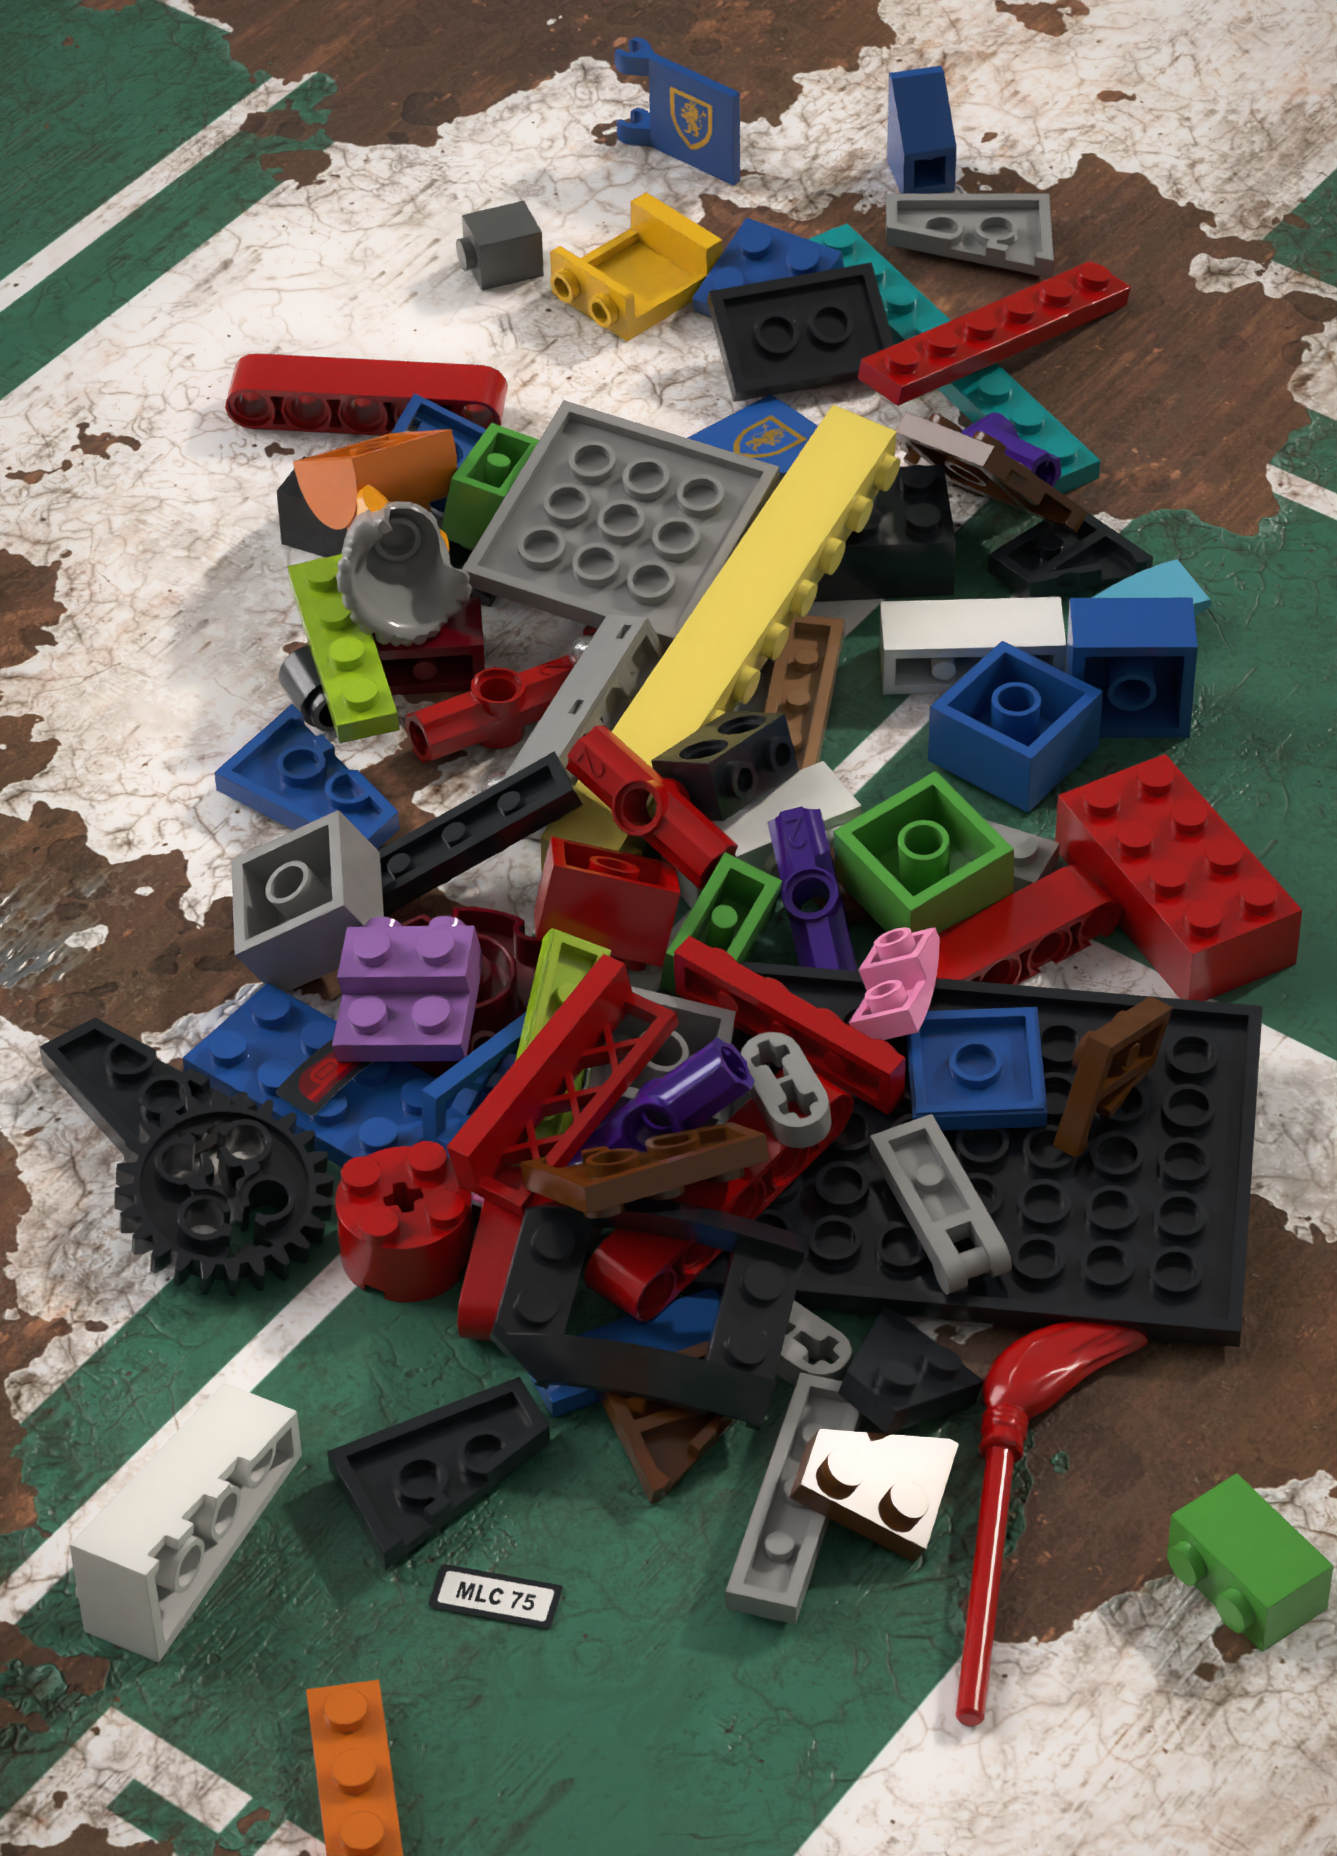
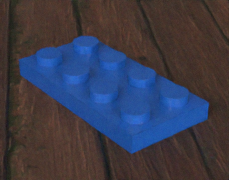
M269 982L183 1057L184 1073L190 1068L210 1079L211 1088L219 1090L222 1094L233 1098L237 1093L247 1092L248 1099L256 1103L257 1110L268 1099L273 1100L272 1118L277 1121L291 1112L297 1114L294 1135L313 1130L316 1133L313 1151H327L328 1160L343 1168L346 1162L355 1157H366L374 1152L392 1147L413 1146L423 1141L421 1090L437 1079L407 1061L372 1062L344 1085L316 1115L310 1116L278 1096L276 1090L303 1062L334 1038L337 1021ZM457 1094L446 1101V1110L451 1107Z

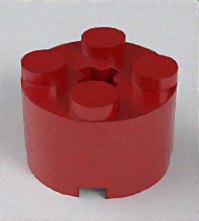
M421 1141L413 1146L392 1147L374 1152L366 1157H355L343 1165L341 1180L336 1191L335 1205L341 1263L346 1275L353 1284L364 1291L365 1284L384 1291L385 1299L396 1302L427 1300L450 1290L459 1281V1272L469 1262L474 1242L472 1193L459 1186L451 1159L447 1157L444 1147L435 1142Z

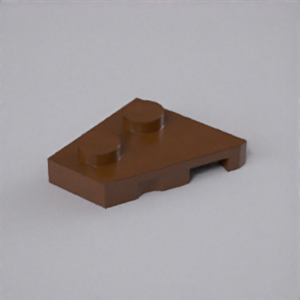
M1149 996L1127 1011L1121 1010L1112 1021L1096 1031H1088L1082 1037L1073 1055L1072 1065L1077 1068L1055 1137L1054 1147L1075 1158L1085 1150L1095 1112L1110 1119L1124 1102L1131 1089L1138 1085L1155 1064L1173 1007Z
M709 1341L685 1348L676 1353L704 1360ZM597 1390L650 1504L661 1501L737 1421V1419L710 1411L703 1415L655 1401Z

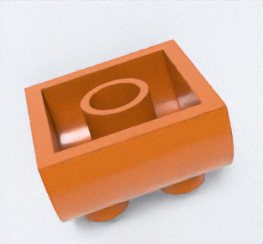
M452 429L390 433L293 461L302 494L315 516L332 529L347 528L348 531L357 515V493L368 484L375 487L389 502H411L420 505L428 510L427 512L432 513L430 502L443 499L448 495L451 478L457 471V455Z

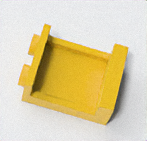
M647 192L630 201V229L581 258L562 246H558L550 251V283L552 293L561 301L570 304L593 319L598 325L607 328L627 342L692 303L693 296L723 253L721 238Z

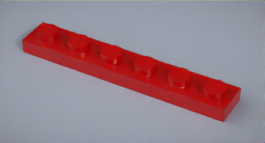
M1088 261L861 359L858 379L895 405H902L1126 306L1131 286L1111 274L1106 267L1093 261Z

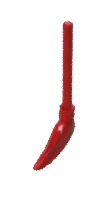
M1069 1321L1053 1324L1033 1331L1011 1343L993 1360L983 1380V1397L987 1410L982 1415L980 1429L982 1439L978 1448L979 1454L985 1459L955 1712L956 1719L965 1726H977L985 1719L1013 1465L1024 1456L1023 1446L1027 1439L1029 1420L1053 1406L1067 1392L1097 1369L1145 1346L1148 1342L1147 1335L1136 1329L1094 1322Z

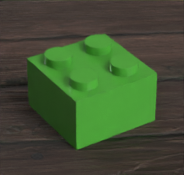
M937 771L927 775L833 831L835 870L839 884L886 932L905 927L910 928L913 933L935 927L937 933L1014 893V848Z

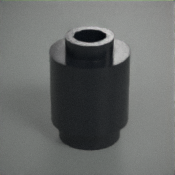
M310 646L301 647L292 652L282 663L279 670L280 684L295 707L304 715V720L307 724L317 727L324 732L336 731Z

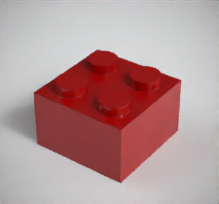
M551 836L534 905L536 939L542 941L547 932L553 928L611 950L610 957L625 963L628 970L644 971L647 964L663 967L681 894L676 868L670 862Z

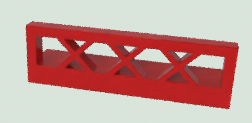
M603 954L446 1146L459 1186L523 1217L525 1209L535 1206L543 1195L524 1188V1184L517 1191L496 1181V1177L505 1166L545 1157L547 1164L555 1168L566 1167L679 1025L676 1012L632 992L625 963ZM627 1014L651 1024L642 1037L614 1043L612 1033ZM611 1063L613 1073L603 1085L576 1091L574 1080L583 1069ZM572 1111L574 1122L565 1133L537 1140L535 1129L545 1117Z

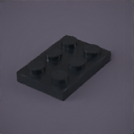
M872 262L709 291L707 303L733 402L765 397L770 394L776 395L859 380L858 373L861 359L894 345Z

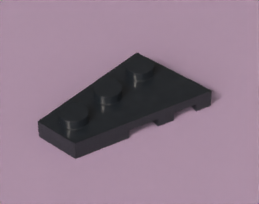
M93 1018L39 1046L42 1065L123 1155L127 1140L140 1142L139 1130L140 1123L143 1120L161 1128L160 1109L162 1106L170 1107L180 1116L185 1113V1098L187 1095H192L200 1107L204 1108L210 1107L213 1091H215V1089L210 1087V1079L191 1068L185 1073L157 1059L156 1050L97 1018ZM220 1092L225 1106H234L239 1094L237 1093L233 1098H230ZM248 1099V1109L257 1111L256 1103ZM215 1128L212 1134H208L203 1141L195 1140V1155L217 1143L219 1128Z
M517 1377L327 1451L330 1472L383 1567L387 1570L549 1445L550 1428L520 1377Z

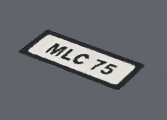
M443 1564L440 1568L429 1606L549 1629L551 1628L563 1587L557 1584Z

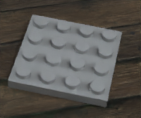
M563 400L462 569L470 575L469 584L474 589L594 628L600 627L608 613L646 617L665 650H667L779 485L780 469L776 465Z

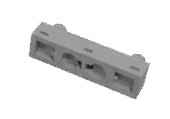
M608 613L594 636H580L571 643L568 656L574 667L508 771H496L489 774L482 783L481 792L554 751L566 769L569 759L567 755L579 738L589 733L594 726L604 725L611 731L614 729L666 652L648 618ZM566 769L573 785L575 786L578 782V779ZM547 826L527 836L526 838L540 840V837L547 828Z

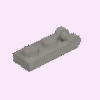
M932 1114L870 1135V1153L932 1262L937 1281L946 1294L967 1287L968 1279L986 1273L988 1277L993 1278L1012 1270L1010 1253L1004 1239ZM970 1237L976 1248L958 1253L953 1243Z

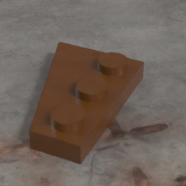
M729 1122L651 1137L645 1143L646 1152L641 1153L635 1149H609L607 1146L581 1150L583 1163L567 1167L555 1168L547 1164L545 1157L522 1161L520 1164L524 1188L582 1211L587 1218L611 1217L625 1210L624 1203L644 1197L648 1200L672 1199L685 1193V1185L702 1180L719 1183L741 1178L745 1175V1167L769 1161L766 1134Z

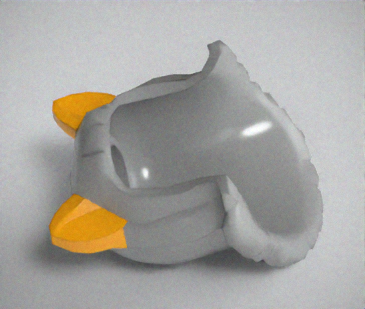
M368 484L358 491L356 496L357 515L346 533L342 549L343 556L337 565L339 571L336 574L338 591L343 593L342 602L345 608L352 611L350 618L353 623L359 624L360 630L366 635L375 633L376 641L384 645L390 642L393 646L397 647L400 644L407 647L413 643L421 645L427 641V638L435 637L440 632L441 627L448 623L449 618L455 617L462 610L461 603L469 600L472 586L469 584L470 575L463 569L453 568L450 564L447 535L439 529L437 519L431 512H427L428 510L411 502H389L375 487Z

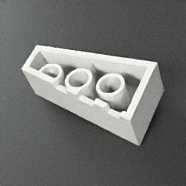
M224 1382L195 1410L193 1415L69 1544L76 1581L75 1593L79 1599L84 1632L158 1663L161 1661L302 1456L297 1411Z

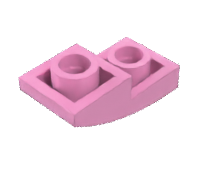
M935 927L913 933L910 928H897L882 934L874 941V946L859 968V973L867 992L849 1022L851 1027L872 1039L878 1038L881 1040L918 1033L928 1012L937 976L940 938Z

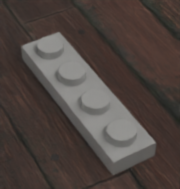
M800 1373L725 1591L726 1609L796 1625L830 1519L789 1498L807 1442L819 1429L859 1432L864 1415L838 1394L842 1381Z

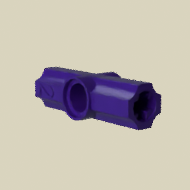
M802 806L781 811L775 819L767 823L779 877L782 880V902L789 917L799 966L859 971L847 923V908L840 892L822 811L820 809H807ZM814 897L829 899L827 904L815 913L800 911L802 906Z
M717 1037L662 1078H655L644 1083L632 1100L598 1125L567 1166L583 1163L581 1150L607 1146L609 1149H635L641 1153L646 1152L645 1143L651 1137L696 1129L751 1090L755 1080L750 1074L747 1061L733 1044L725 1043ZM655 1110L661 1112L669 1119L671 1126L661 1127L653 1124L647 1119L644 1111Z

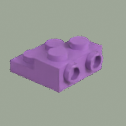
M380 916L368 920L365 927H347L337 975L342 991L332 1043L337 1062L461 1061L467 1056L484 960L475 926H466L461 920L451 916L435 917L429 922V926H402L392 918Z

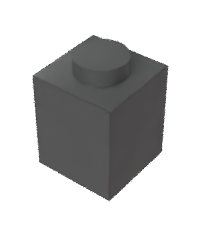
M525 201L462 215L463 238L456 240L457 256L463 271L471 270L481 290L544 276L542 231Z

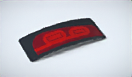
M331 1039L303 1062L279 1086L276 1094L306 1114L314 1116L344 1085L372 1062H337L332 1047L333 1039Z

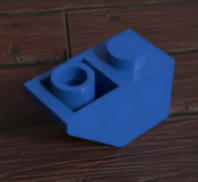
M942 66L889 73L887 163L900 193L939 194L955 191L957 146Z

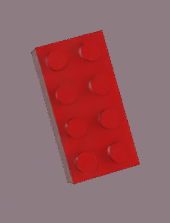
M1166 754L1058 795L1055 842L1060 843L1059 855L1068 865L1080 867L1121 905L1122 916L1118 924L1119 927L1180 999L1206 1001L1296 964L1303 910Z

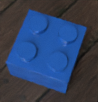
M1193 597L1070 598L1065 672L1103 691L1100 738L1190 737L1198 649Z
M1001 641L930 706L928 761L1028 813L1099 746L1103 691Z

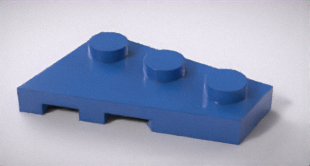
M293 704L287 707L214 772L217 791L292 830H296L339 810L378 850L400 829L397 809L358 770H349L335 756V746L323 734L316 736L305 725L304 715Z

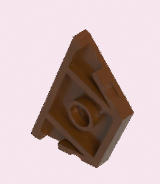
M907 411L895 430L897 431L896 438L900 441V450L906 453L904 461L910 466L944 465L947 481L1075 533L1078 532L1088 514L1081 506L1033 474L1025 465L1006 455L1007 447L984 432L976 431L973 437L962 434V429L958 425L941 415L932 413L927 420Z

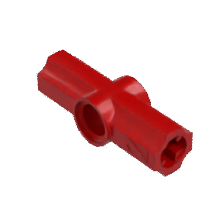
M571 653L520 673L499 667L482 670L471 680V691L405 715V731L412 744L413 752L424 764L475 744H480L490 749H504L514 746L523 738L525 725L539 721L578 660Z
M594 726L589 733L577 740L568 753L567 757L569 759L566 769L611 809L614 821L618 827L629 835L641 836L698 889H704L725 852L736 857L738 845L691 803L689 793L683 784L673 778H663L606 726ZM650 794L655 798L657 805L653 820L647 811V800Z

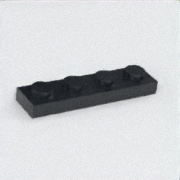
M556 752L550 753L379 849L384 917L583 806Z

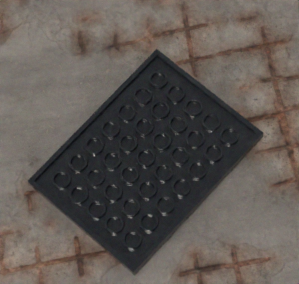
M740 961L741 965L760 976L778 980L789 992L815 1007L831 1010L849 1026L850 1020L867 992L859 971ZM936 978L928 1011L1037 1007L1047 1102V1126L942 1131L1004 1239L1010 1253L1012 1270L993 1278L988 1277L986 1273L968 1279L967 1287L946 1294L937 1281L932 1262L870 1153V1135L912 1121L906 1035L884 1040L900 1055L905 1057V1098L888 1115L848 1092L852 1095L854 1104L852 1114L844 1130L754 1219L761 1223L808 1236L809 1254L802 1265L794 1301L803 1307L878 1314L881 1313L883 1308L891 1307L902 1316L1039 1329L1069 1321L1094 1322L1136 1329L1146 1334L1148 1339L1240 1347L1263 1006L1154 997L1173 1007L1156 1062L1138 1085L1131 1089L1124 1102L1110 1119L1095 1112L1088 1133L1087 1147L1075 1158L1053 1146L1077 1068L1072 1065L1075 1049L1088 1031L1098 1030L1112 1021L1118 1012L1131 1009L1149 996ZM733 1026L731 1044L741 1054L742 1048L753 1037ZM772 1061L762 1064L770 1067L774 1075L783 1068H777ZM748 1092L720 1111L717 1125L726 1123L751 1098ZM970 1237L953 1243L958 1253L976 1248ZM723 1250L692 1280L691 1295L706 1289L716 1290L719 1296L721 1295L731 1252Z

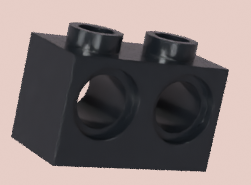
M727 711L651 760L653 769L663 778H673L683 784L689 793L691 803L709 820L722 822L799 771L785 713Z

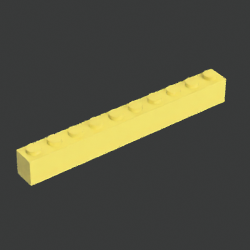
M834 404L831 406L612 730L619 739L649 766L652 767L651 760L725 712L734 711L739 702L747 704L751 700L759 684L760 670L768 658L775 661L782 653L789 636V626L796 616L803 618L809 612L817 594L818 582L824 573L832 575L838 568L844 555L846 540L852 531L860 533L865 527L873 508V499L879 490L886 492L894 483L900 468V459L895 457L897 431ZM579 780L574 787L583 806L568 813L558 821L549 824L540 837L541 872H543L551 836L642 856V849L647 843L641 836L629 835L622 831L615 823L611 809ZM650 794L647 800V811L653 820L657 805L655 798Z

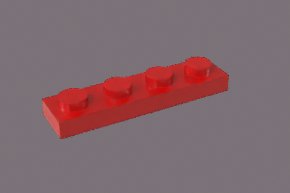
M690 935L674 951L676 994L687 1000L736 1011L734 1026L751 1037L767 1032L783 1033L792 1037L801 1048L815 1073L888 1115L905 1098V1057L900 1055L886 1041L868 1037L845 1024L831 1010L815 1007L789 992L778 980L760 976L737 963L726 951L716 947L711 948Z

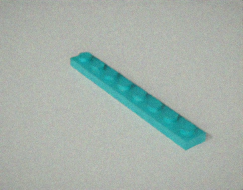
M849 224L832 228L808 239L841 251L844 267L872 262L894 345L951 321ZM997 363L938 388L973 423L990 413H999L1012 423L1019 435V439L1059 457L1061 476L1056 481L1054 488L1060 493L1064 494L1099 479L1101 460Z

